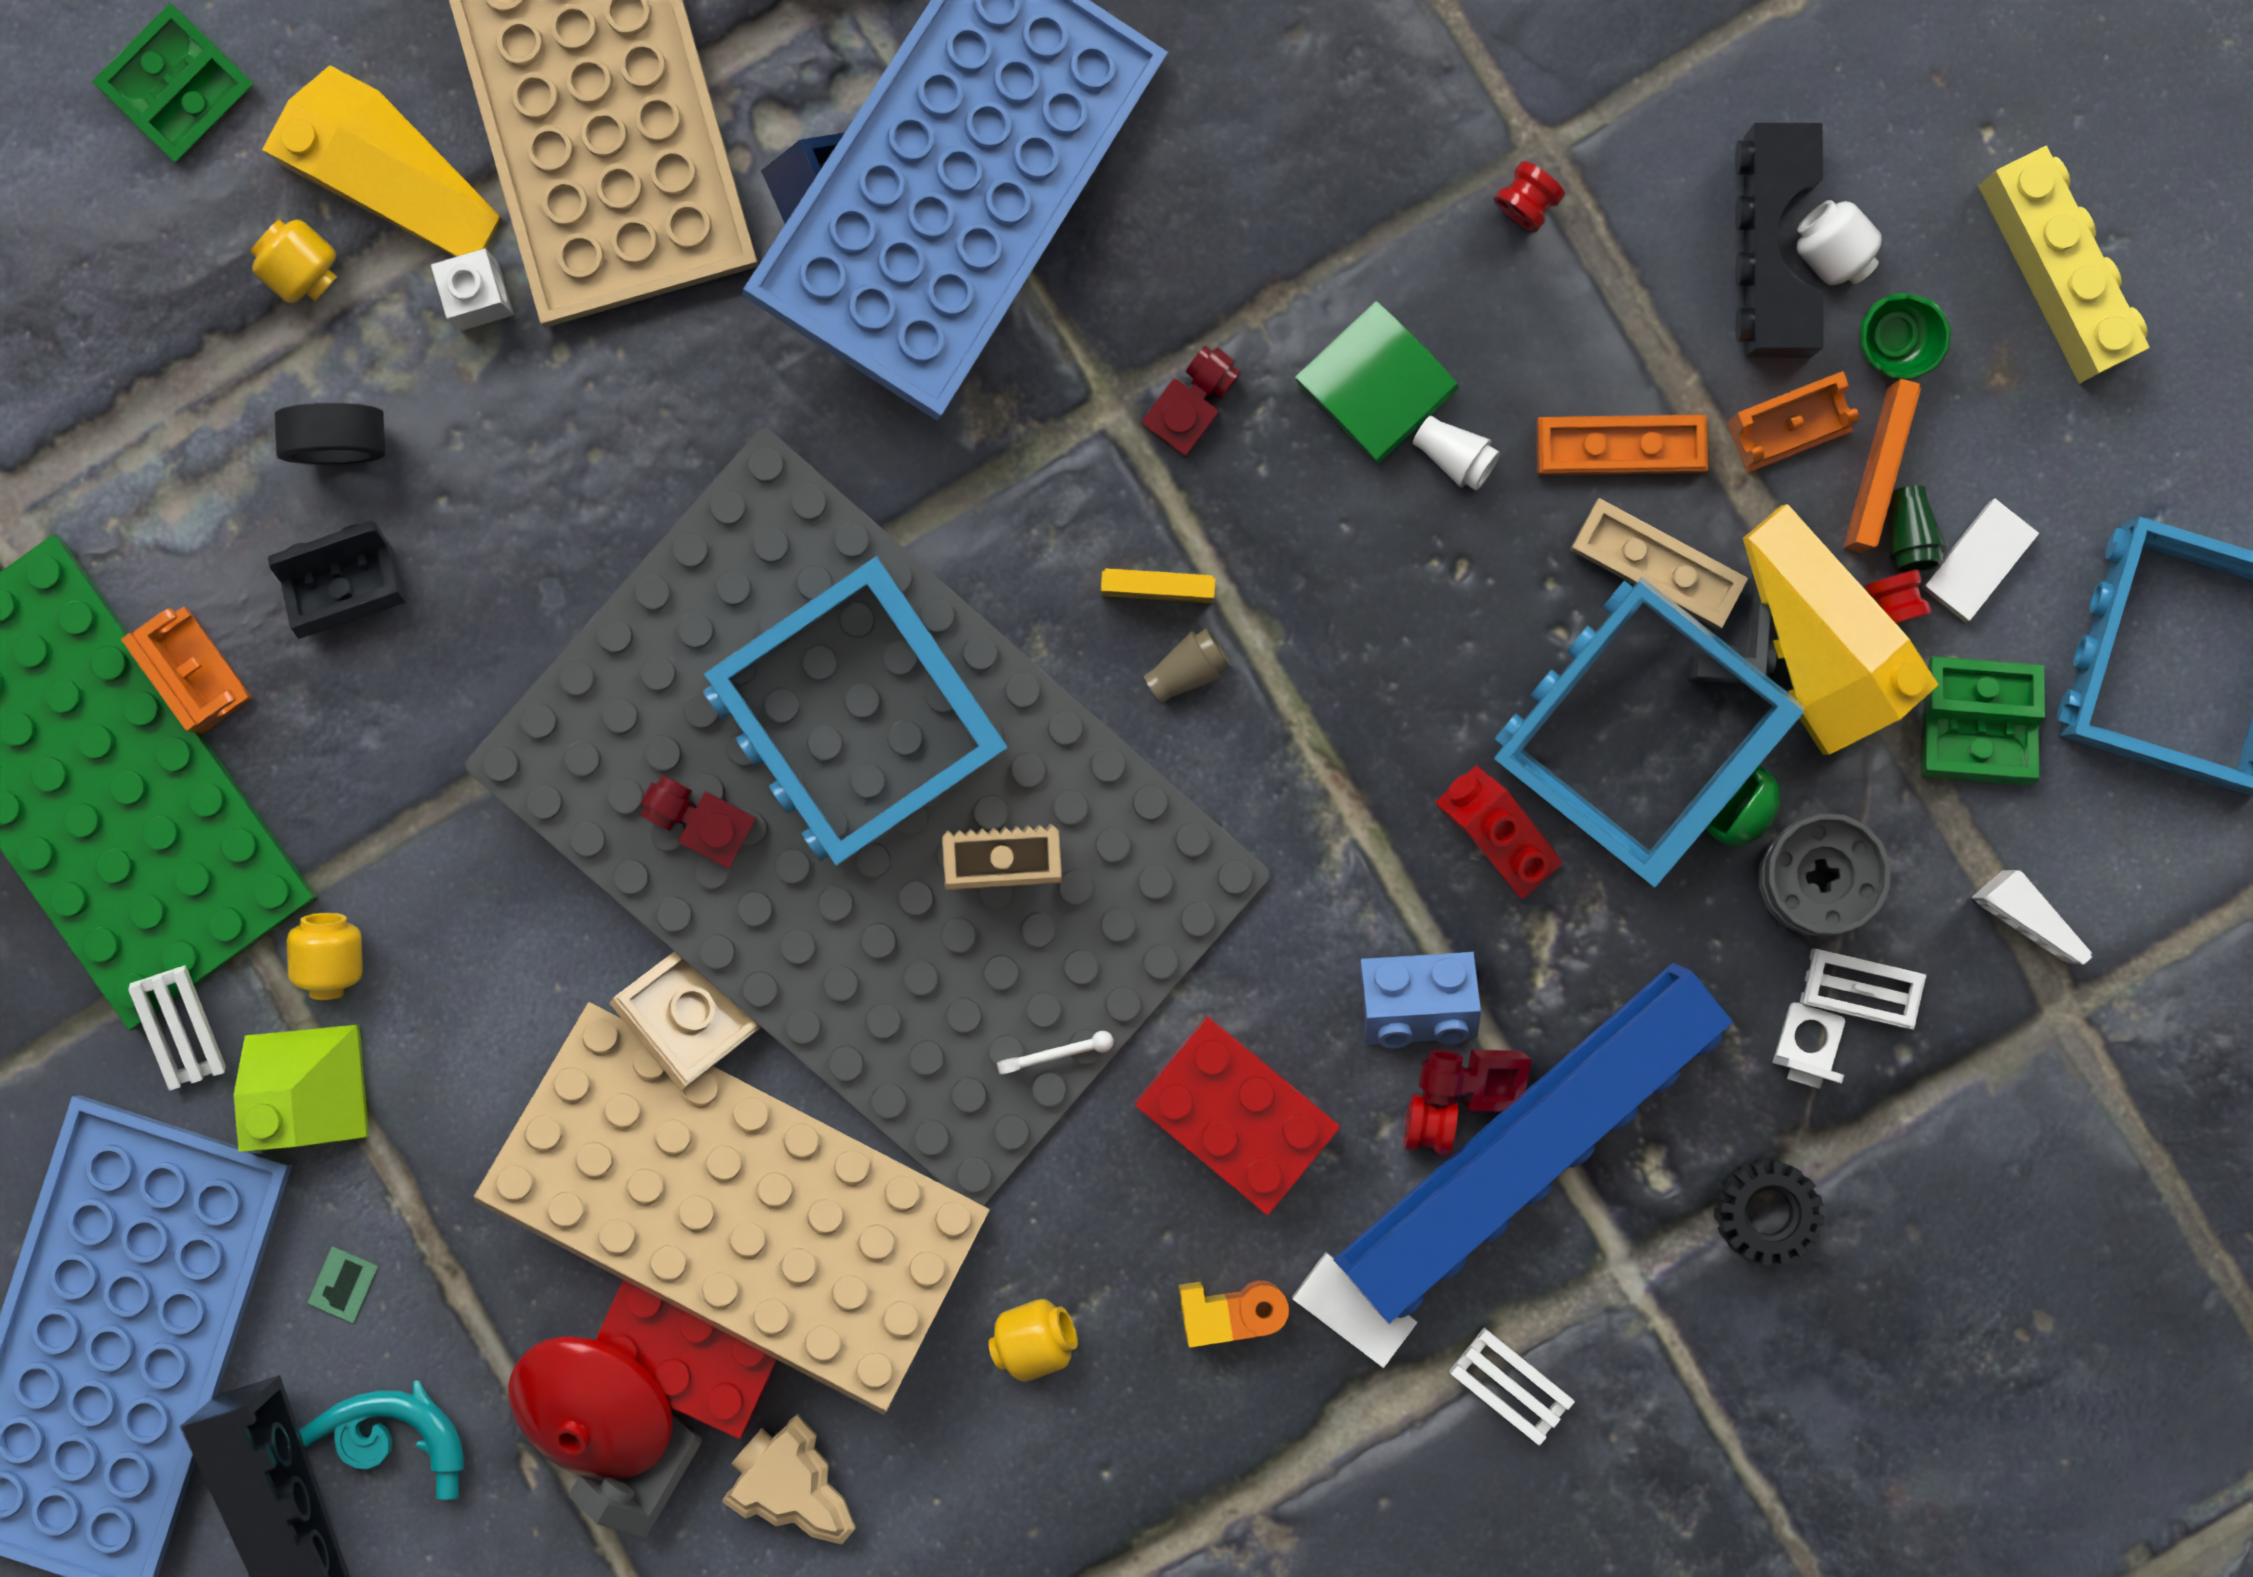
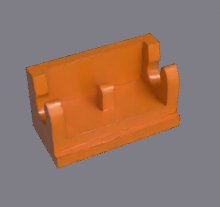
M1844 371L1740 411L1726 422L1747 474L1853 432L1851 426L1859 420V413L1856 408L1850 409L1846 403L1844 392L1848 390L1849 384Z
M182 607L176 612L172 608H168L121 639L186 731L204 734L253 699L187 607Z

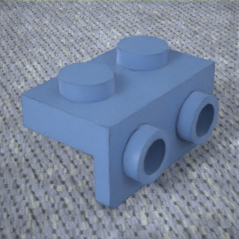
M1474 952L1361 959L1360 973L1365 1011V1042L1367 1045L1400 1048L1413 1042L1429 1041L1454 1045L1462 1043L1467 1039L1478 1037L1481 1007Z

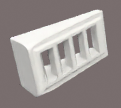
M2002 870L1972 896V899L1979 906L2060 960L2071 964L2084 965L2092 958L2090 955L2092 954L2091 951L2021 870Z

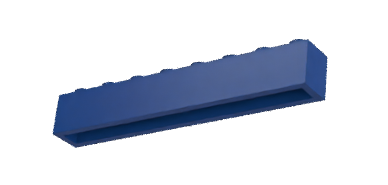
M1675 963L1670 964L1527 1089L1515 1102L1495 1117L1336 1256L1333 1261L1388 1324L1397 1317L1404 1318L1410 1315L1420 1306L1424 1299L1423 1294L1439 1280H1447L1453 1277L1464 1267L1467 1262L1466 1256L1482 1242H1491L1503 1234L1510 1224L1509 1219L1524 1205L1535 1204L1544 1198L1553 1186L1552 1181L1568 1167L1573 1168L1586 1161L1594 1152V1144L1610 1130H1618L1627 1125L1638 1112L1637 1106L1652 1093H1659L1669 1088L1679 1078V1069L1695 1055H1704L1715 1048L1723 1037L1722 1032L1733 1021L1693 971Z

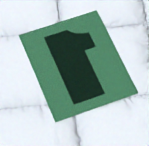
M332 1246L307 1304L354 1323L378 1266Z

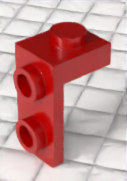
M1477 765L1467 774L1453 781L1448 791L1435 802L1443 814L1474 841L1512 891L1520 898H1525L1562 864L1560 857L1508 790Z

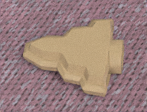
M799 1414L790 1419L788 1424L776 1433L774 1437L761 1428L732 1461L731 1464L742 1474L733 1488L726 1493L722 1502L745 1519L758 1514L774 1526L795 1523L813 1538L841 1545L856 1528L845 1498L828 1483L829 1463L815 1448L818 1435Z

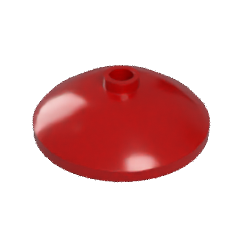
M574 1336L547 1339L529 1348L519 1359L511 1373L508 1384V1399L512 1414L520 1430L539 1453L567 1471L595 1479H605V1477L626 1479L634 1477L652 1468L662 1457L670 1442L673 1419L663 1390L642 1365L626 1353L608 1344Z

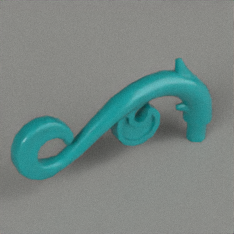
M418 1380L413 1381L412 1394L403 1391L378 1390L358 1394L340 1401L299 1430L305 1448L335 1431L336 1452L341 1460L354 1468L370 1469L382 1464L392 1451L393 1437L389 1429L382 1423L372 1426L371 1435L364 1437L360 1432V1423L365 1419L379 1416L392 1417L404 1421L414 1427L424 1439L417 1440L416 1446L430 1456V1470L436 1472V1499L450 1500L459 1498V1471L465 1468L461 1438L454 1423L433 1402Z

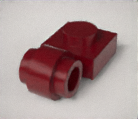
M1205 345L1192 360L1185 372L1193 378L1191 382L1192 387L1189 389L1176 378H1173L1143 418L1141 426L1186 458L1219 414V410L1205 401L1207 396L1211 397L1213 393L1222 399L1240 376L1241 371L1233 366L1236 361L1218 347L1212 351Z
M663 774L657 784L651 782L640 801L645 805L640 815L671 831L675 822L686 823L687 825L678 842L729 869L756 817L708 791L704 792L695 808L688 801L692 790Z
M1471 1049L1468 1068L1462 1066L1463 1057L1461 1055L1446 1050H1433L1429 1053V1059L1422 1062L1418 1085L1423 1089L1422 1097L1431 1103L1452 1105L1456 1102L1458 1095H1463L1462 1103L1470 1111H1504L1526 1092L1532 1059L1523 1051Z

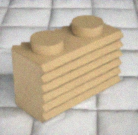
M1038 824L1034 830L1028 825L1023 830L1015 826L1012 831L1004 826L1000 832L993 827L988 833L981 828L977 834L971 828L966 834L960 829L954 835L947 830L942 835L946 890L1062 883L1059 830L1052 824H1049L1046 829Z

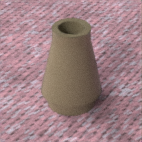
M1206 628L1198 634L1191 631L1153 670L1145 674L1144 678L1160 703H1164L1174 696L1223 678L1221 672L1230 667L1231 663L1215 636Z

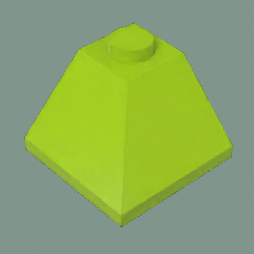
M360 1024L245 1035L234 1090L238 1152L298 1147L369 1137Z

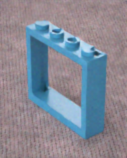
M2140 516L2124 522L2121 528L2117 527L2114 529L2106 547L2105 558L2111 560L2105 582L2100 581L2097 584L2090 600L2089 612L2095 614L2089 636L2083 635L2075 650L2073 666L2079 669L2073 689L2065 691L2058 707L2057 720L2063 722L2058 737L2253 796V716L2237 769L2090 725L2142 547L2253 581V551Z
M877 556L704 673V676L711 684L703 690L710 704L722 719L729 714L734 717L744 732L736 740L755 767L761 762H765L776 778V781L770 784L769 788L787 814L797 808L809 826L808 829L801 833L805 841L820 861L830 856L835 865L851 856L1008 748ZM868 585L978 747L841 840L730 679Z
M1641 576L1633 587L1623 581L1603 606L1610 615L1597 631L1587 625L1566 651L1574 659L1563 673L1559 675L1551 669L1530 695L1538 703L1526 718L1523 719L1515 713L1495 737V740L1503 746L1499 749L1494 759L1653 887H1656L1804 713L1803 704ZM1643 603L1772 705L1650 851L1523 750Z

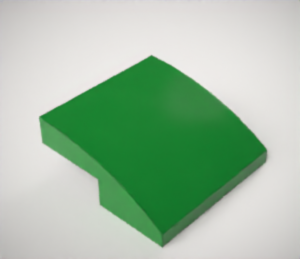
M171 2L92 81L175 163L254 85Z
M1377 301L1295 377L1299 387L1337 421L1341 431L1377 464L1382 462L1459 389L1458 383L1446 369Z
M1932 656L1929 659L1928 669L1939 685L1924 698L1921 777L2033 786L2040 779L2039 725L2045 719L2044 665Z

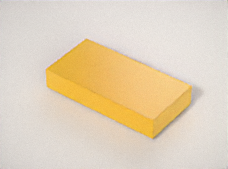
M1105 568V571H1102L1101 596L1213 603L1216 578H1213V575Z

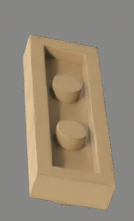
M1600 498L1595 501L1570 548L1574 553L1634 585L1642 576L1688 614L1716 629L1723 627L1748 580L1744 575Z

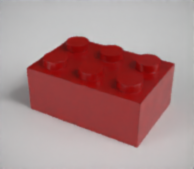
M1207 1014L1135 1100L1137 1108L1267 1216L1341 1127Z
M625 1280L622 1281L595 1339L617 1348L642 1365L657 1381L671 1408L738 1439L741 1438L749 1427L779 1360Z

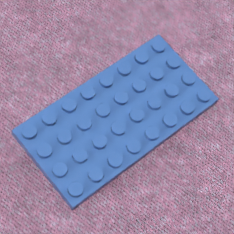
M931 0L749 279L741 296L938 421L1168 52L1090 0Z
M72 1096L0 1313V1556L64 1577L159 1576L196 1463L180 1426L219 1393L293 1166L292 1163L255 1151L238 1152V1146L84 1096Z

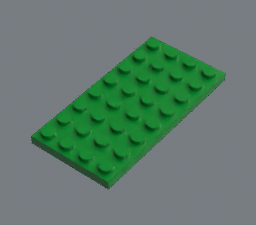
M52 534L0 572V850L127 1029L136 1030L142 1025V1022L128 990L130 983L186 965L193 985L196 987L318 899V896L204 736L184 729L121 639L129 634V631L61 536ZM176 982L167 985L173 1002L181 997ZM153 989L147 991L157 1015L162 1009Z

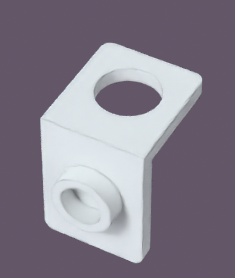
M1796 1002L1791 1003L1772 1063L1790 1068L1787 1079L1821 1089L1823 1079L1842 1083L1844 1075L1831 1071L1843 1032L1845 1019L1842 1016ZM1806 1020L1820 1022L1827 1034L1824 1046L1814 1053L1802 1051L1795 1042V1031L1799 1024Z

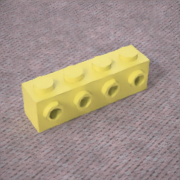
M2047 145L1994 171L1978 185L2079 384L2150 348L2145 339L2148 331L2143 317L2134 307L2130 308L2120 290L2122 279L2117 266L2110 258L2103 257L2094 239L2096 228L2093 219L2085 208H2078L2068 188L2070 187L2069 173L2064 163L2058 157H2052Z

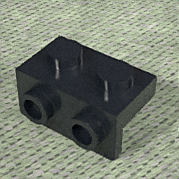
M374 521L350 525L339 532L307 543L294 544L287 550L268 556L269 567L281 583L290 629L298 639L406 603L393 548Z

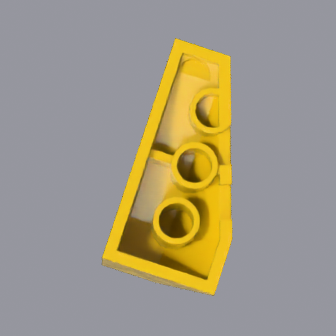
M330 65L288 100L262 149L280 166L455 257L486 249L502 220L495 210L380 91Z
M1788 504L1781 505L1742 538L1761 602L1769 606L1779 638L1773 640L1778 659L1785 658L1793 690L1788 691V693L1803 704L1804 713L1799 719L1823 755H1830L1900 720L1939 685L1905 633Z

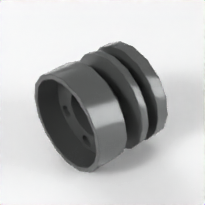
M1817 814L1784 828L1768 843L1758 864V889L1765 908L1783 927L1803 936L1827 937L1863 926L1881 909L1890 890L1891 863L1883 842L1866 824L1841 814ZM1815 862H1819V867L1822 871H1831L1832 881L1823 886L1824 893H1820L1817 884H1808L1806 880V874L1815 870Z

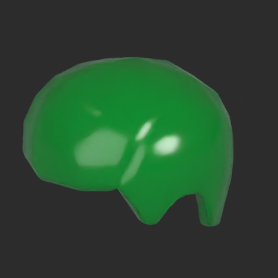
M1892 293L1888 297H1883L1872 304L1859 324L1858 347L1869 366L1891 378L1916 379L1937 369L1949 351L1951 327L1942 309L1934 301L1910 293Z
M1759 765L1706 827V831L1720 843L1732 847L1743 846L1758 839L1774 824L1781 805L1779 784L1776 779Z

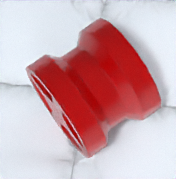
M1522 161L1514 171L1515 180L1509 187L1501 188L1493 200L1499 209L1515 223L1531 232H1538L1545 222L1544 213L1549 207L1558 206L1566 194L1559 183L1549 174L1532 163Z
M1919 569L1864 585L1867 593L1895 624L1932 613L1929 601L1923 599L1919 591V585L1922 582Z
M1412 1094L1406 1115L1403 1149L1417 1151L1421 1147L1433 1148L1437 1155L1449 1157L1457 1126L1458 1101L1452 1105H1440L1428 1102L1422 1095Z

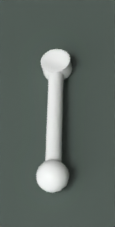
M1098 1031L1093 1035L1092 1039L997 1062L999 1074H1006L1021 1068L1091 1050L1106 1053L1113 1047L1114 1039L1109 1032Z

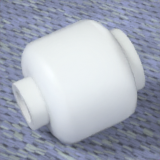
M1832 200L1825 201L1813 209L1799 224L1797 232L1800 234V237L1797 241V252L1823 282L1829 285H1837L1849 280L1854 285L1867 278L1878 266L1879 261L1875 256L1881 247L1882 235L1855 204L1848 201L1837 204Z

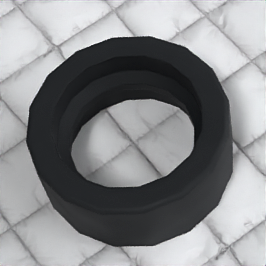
M312 403L281 408L275 411L277 458L286 462L316 465L354 464L383 458L385 456L383 410L374 406L351 403Z

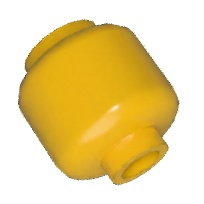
M278 219L250 250V253L256 257L252 266L254 275L287 303L299 302L306 295L316 302L337 278L329 270L336 260V250L302 220L295 219L285 224L282 220Z
M316 913L302 917L300 925L291 929L287 937L289 981L298 988L308 990L309 997L312 999L331 1000L342 997L344 995V988L356 984L362 978L361 931L353 924L347 923L346 916L338 913Z
M1046 1299L1034 1300L1002 1312L995 1322L994 1337L989 1339V1351L998 1369H1006L1013 1378L1020 1382L1032 1381L1067 1367L1071 1359L1072 1350H1075L1077 1347V1333L1074 1323L1065 1308L1062 1306L1056 1307Z

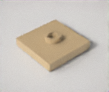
M675 951L613 997L609 1002L681 1091L762 1028Z

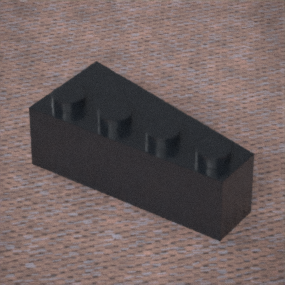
M280 1375L214 1396L180 1426L250 1577H350Z

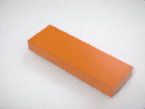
M1900 379L1887 388L1843 546L1844 549L1864 553L1878 546L1921 388L1919 383Z
M1707 415L1538 417L1536 420L1537 476L1705 473L1708 471Z

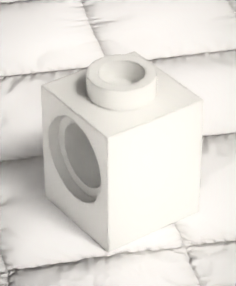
M485 248L431 264L446 318L459 330L463 331L514 315L500 264Z

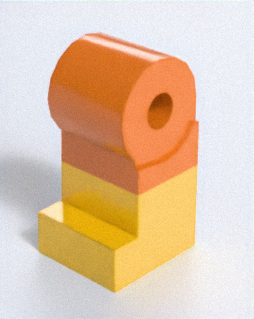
M1256 1280L1248 1283L1239 1292L1206 1297L1204 1296L1201 1282L1178 1285L1186 1341L1189 1348L1270 1335L1279 1331L1285 1325L1289 1316V1305L1285 1295L1275 1284L1269 1281Z

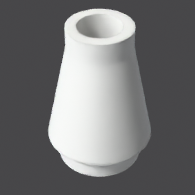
M1429 416L1424 421L1413 440V445L1423 450L1460 488L1468 485L1472 489L1478 490L1489 477L1500 457V452L1491 447L1492 440L1443 423L1433 416Z

